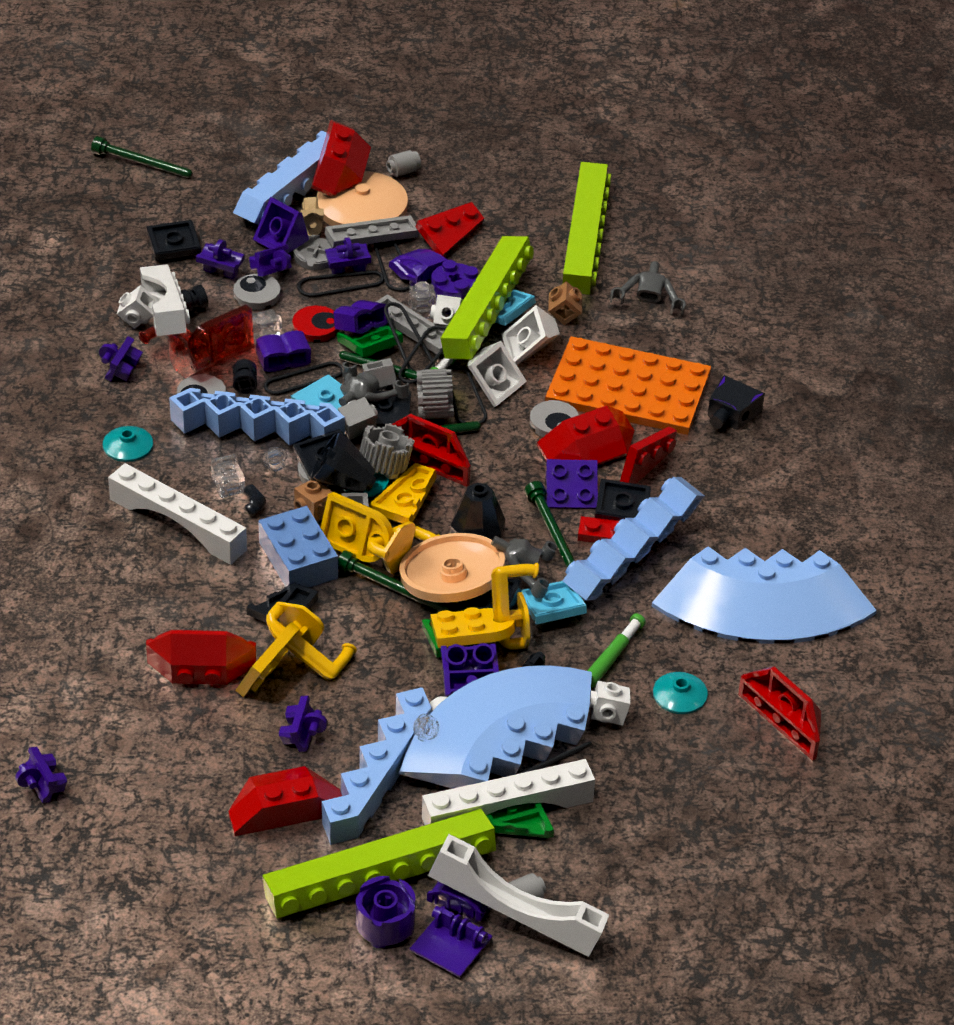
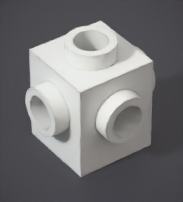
M140 285L132 292H126L119 300L120 305L117 315L135 329L140 324H146L153 316L152 305L158 302V299Z
M437 295L436 305L431 307L430 319H434L433 323L437 326L447 327L463 299ZM448 311H451V315L449 317H445V314Z
M598 681L595 691L591 690L589 707H591V719L602 723H613L623 726L630 707V688L613 682Z

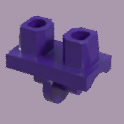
M349 237L344 238V245L325 249V256L332 274L344 273L345 267L352 266L356 272L365 271L367 264L371 263V255L368 252L366 243L352 244Z
M219 239L216 245L206 243L202 252L196 256V262L203 265L204 271L212 273L217 269H222L224 277L229 279L235 278L239 272V266L245 260V254L228 249L226 241Z
M288 244L254 253V256L249 257L250 269L257 271L258 276H266L292 268L291 256L288 254Z
M128 336L119 350L117 349L118 346L114 343L101 346L99 349L101 361L104 364L110 363V369L104 379L111 382L114 376L124 381L128 380L134 367L124 361L136 366L143 354L142 351L132 346L133 338Z
M301 696L298 705L287 706L285 712L288 724L292 725L281 726L279 731L282 743L284 745L295 744L299 752H306L311 736L325 731L328 724L327 719L322 715V711L311 708L309 696Z
M29 747V759L26 763L19 765V771L15 775V780L21 787L34 789L42 803L50 802L53 793L65 790L67 778L64 773L53 774L56 768V759L52 753L41 754L38 747Z

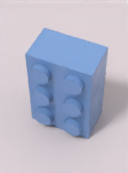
M307 506L258 520L259 543L285 587L295 582L309 588L338 579V555Z

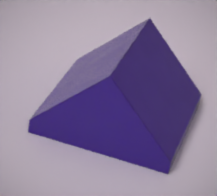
M270 197L253 240L269 249L288 244V253L309 240L303 214L283 202Z

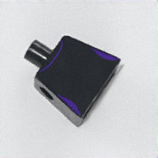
M724 375L709 400L708 416L710 424L716 429H720L723 425L735 430L740 429L761 414L765 393Z

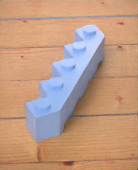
M320 131L316 135V140L312 143L307 141L298 148L297 154L293 158L288 156L280 162L275 172H267L258 179L257 186L253 189L248 187L244 190L233 213L259 225L270 197L290 206L294 192L305 196L312 186V180L316 172L326 132Z
M189 388L169 397L171 421L184 434L206 424L219 438L241 428L253 441L276 432L288 445L308 436L314 438L338 429L345 436V417L330 403L320 402L319 406L306 405L304 400L285 398L284 402L270 401L268 396L250 395L249 398L235 397V393L215 391L214 394L201 393L200 389Z
M682 477L669 478L662 485V493L659 497H649V499L646 498L641 502L637 509L639 513L635 518H625V520L622 519L617 523L614 528L615 534L611 539L597 540L590 549L591 554L587 560L573 561L565 571L567 575L563 582L586 601L596 600L602 595V589L606 583L610 582L613 585L627 572L631 562L634 561L637 564L650 552L651 546L656 540L662 542L674 531V526L679 520L684 522L688 519L705 495Z
M423 687L396 693V715L378 719V742L360 746L359 769L341 773L342 796L322 801V825L330 845L358 838L364 830V825L369 817L372 818L382 803V798L387 790L392 788L400 776L399 772L405 753L415 733L431 713V705Z

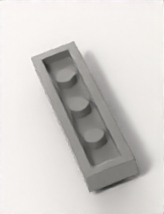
M409 215L326 226L324 234L331 247L336 248V246L344 245V238L347 237L350 238L352 244H371L418 237L419 231L415 227L416 223L412 216Z
M388 294L376 301L384 304L396 302L402 305L420 337L428 328L437 326ZM396 306L388 307L389 317L394 328L418 342L419 340L402 310ZM434 329L426 335L423 342L427 349L435 354L439 353L442 349L440 338L445 330Z

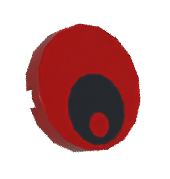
M318 305L307 306L298 310L292 320L293 331H303L308 342H314V339H320V342H324L334 338L339 330L335 329L334 310Z

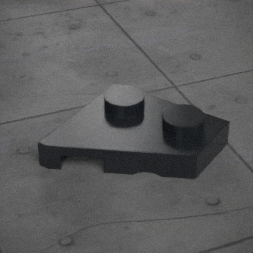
M294 582L284 587L283 590L266 596L267 601L257 606L253 603L249 604L246 607V612L248 616L266 622V616L276 602L303 605L310 610L318 600V591Z

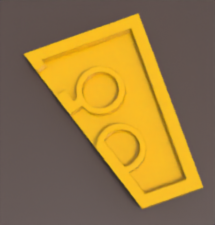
M414 463L370 502L369 507L381 512L386 518L402 524L408 521L413 522L437 478L435 469Z

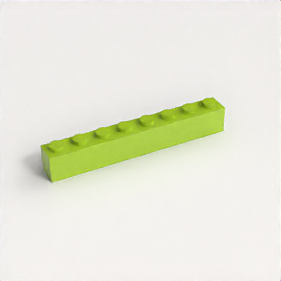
M581 162L563 271V283L567 281L585 295H590L591 286H596L597 272L593 271H598L609 187L611 184V174L607 173L608 164Z
M529 236L501 237L440 338L445 359H473L477 350L480 349L481 343L488 335L493 323L496 322L498 314L503 310L504 304L508 297L511 296L515 285L518 284L521 275L526 271L528 263L533 259L534 249L533 246H530Z
M482 809L470 811L264 874L262 877L265 898L276 919L358 894L362 884L374 877L390 876V880L399 881V879L403 880L429 872L448 834L476 847L480 855L496 851L495 828Z

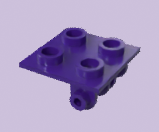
M547 459L546 503L548 507L596 509L598 499L597 460Z
M436 906L431 915L435 919L410 947V951L460 978L493 936L485 932L484 927L474 925L469 919L465 918L462 920V915L457 914L455 916L454 913L447 910V907L442 906L440 908Z

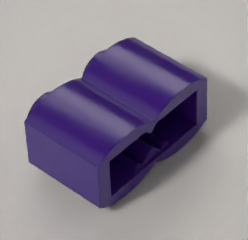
M359 300L351 306H341L333 312L335 329L362 334L369 331L372 327H382L388 323L384 314L386 304Z
M289 331L280 336L275 334L265 335L256 339V354L263 370L266 372H276L286 367L297 368L311 363V348L303 331Z

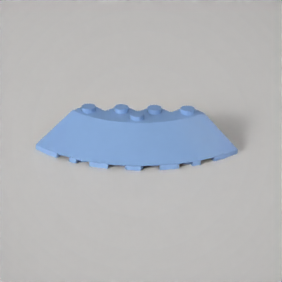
M708 546L690 558L652 602V607L677 622L683 620L694 625L695 630L702 632L706 629L717 632V637L738 641L739 637L756 639L759 643L774 644L776 640H794V643L815 640V636L823 634L832 636L837 634L840 629L848 626L853 628L874 616L877 611L842 566L820 550L804 562L799 561L783 549L764 561L747 548L742 549L727 560Z
M551 665L524 666L488 674L468 683L453 692L427 716L415 733L405 753L399 774L453 789L488 781L490 773L503 777L516 775L521 765L522 756L545 762L553 748L554 740L577 745L585 731L590 706L592 672Z

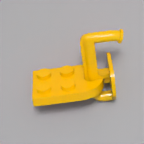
M335 492L329 493L327 496L321 529L331 546L340 552L347 550L355 554L356 558L363 562H375L382 559L387 571L391 574L400 571V562L411 549L414 537L425 541L429 538L440 536L416 526L410 521L392 528L389 520L375 509Z
M539 564L507 565L493 569L491 572L493 608L478 609L471 607L464 611L452 612L444 610L437 614H430L431 626L437 647H449L454 644L463 646L499 641L508 650L528 649L530 643L528 607L523 593L518 592V609L509 610L508 578L532 576L535 579L539 573ZM515 627H520L521 637L510 638L515 632Z
M276 602L266 616L267 626L275 641L255 662L235 691L243 697L250 690L256 692L265 681V678L276 669L289 650L324 679L332 680L349 663L353 654L357 652V648L353 644L344 643L338 657L333 662L313 647L324 631V624L321 619L303 605Z

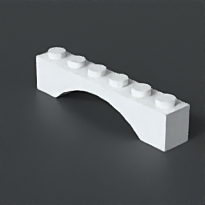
M168 264L140 267L141 286L158 299V302L152 305L156 335L187 333L186 324H190L189 310L186 307V302H184L180 286H178L175 272L170 271Z
M126 463L108 477L110 500L128 510L148 509L170 517L191 532L210 554L231 565L247 551L246 527Z
M583 759L422 795V820L424 825H428L477 809H482L485 815H488L503 808L526 803H548L565 808L591 803L594 798L595 778L587 760Z
M448 834L428 874L429 877L588 957L601 936L609 914L583 901H552L536 897L516 888L489 867L482 859L476 847Z

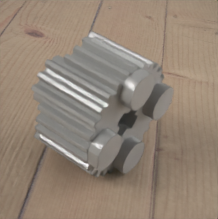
M451 369L418 370L417 394L419 417L423 419L454 417Z
M391 423L385 424L383 428L367 425L360 447L361 454L376 470V473L381 472L386 478L397 479L399 473L402 474L408 468L415 440L405 436L402 427H397V425H392Z

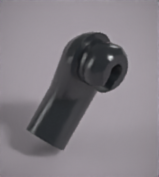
M253 484L246 486L244 494L249 498L250 502L245 505V510L251 516H255L258 511L261 512L263 510L266 499Z

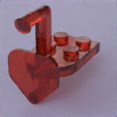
M245 304L201 324L193 333L186 328L187 333L167 335L170 362L176 372L186 379L198 371L215 366L254 348L252 309ZM154 326L138 333L142 343L149 344L151 339L157 337Z

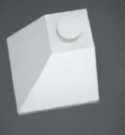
M535 305L501 335L505 348L516 365H519L554 341L560 333L555 318Z
M502 341L483 348L474 355L473 359H469L468 367L493 407L499 405L527 382Z

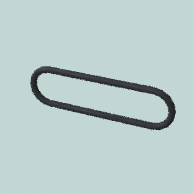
M330 361L273 377L264 383V389L269 394L278 395L307 387L317 380L280 391L269 390L267 385L276 380L328 365H336L341 369L339 373L331 376L338 378L342 375V365L338 362Z

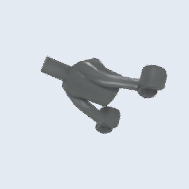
M657 261L651 262L649 272L635 274L621 288H613L610 294V303H612L613 298H619L622 305L625 293L638 283L637 298L645 302L656 303L661 300L662 290L665 287L672 301L671 314H673L674 309H680L683 316L686 302L677 297L670 280L664 275L658 274L660 264Z
M346 361L342 364V374L345 380L340 386V390L344 395L339 399L341 406L363 397L368 402H378L395 396L398 398H407L409 396V383L401 385V380L395 381V389L375 393L379 389V381L376 377L365 372L357 375V365L349 367V362Z
M495 536L491 542L492 546L505 552L506 560L510 565L538 563L540 557L545 561H549L554 557L557 548L556 543L552 541H546L542 549L535 548L527 539L514 538L507 542ZM520 576L531 587V593L534 597L542 598L545 596L549 586L548 580L538 578L535 581L531 576Z

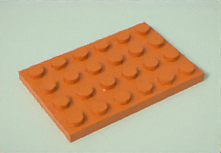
M571 336L547 391L545 401L557 400L566 402L577 411L584 413L608 405L623 411L630 423L657 429H664L670 426L676 429L677 433L689 435L711 374V366Z

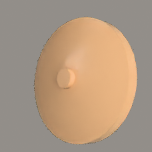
M370 171L364 172L360 184L341 191L334 196H329L319 191L317 193L319 209L324 208L323 221L330 226L401 217L406 215L408 208L407 193L399 182L384 174Z
M451 533L432 537L415 545L404 555L399 568L401 582L410 594L426 601L449 603L472 599L492 589L491 572L496 567L506 566L505 555L502 550L491 545V539L477 534Z

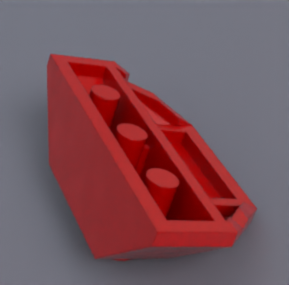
M331 120L311 188L329 196H334L341 191L360 184L364 176L371 146L353 128Z
M606 405L562 421L541 438L536 445L545 460H597V466L626 456L635 430L623 411Z
M409 414L392 424L402 427L405 436L415 440L409 463H418L433 468L437 475L463 486H469L471 465L462 442L454 431L413 414Z
M170 630L158 635L154 639L146 640L147 663L172 684L228 685L249 671L257 661L256 643L247 641L228 631Z
M775 666L741 675L738 695L812 761L817 759L820 743L821 710L815 702Z
M306 766L249 777L229 809L228 816L234 836H240L322 819V801L341 797L342 794L338 787Z

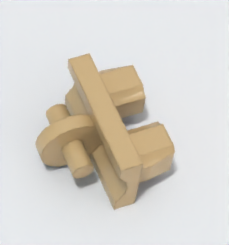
M318 197L304 198L300 212L303 214L308 236L319 235L322 230L324 208L319 209Z

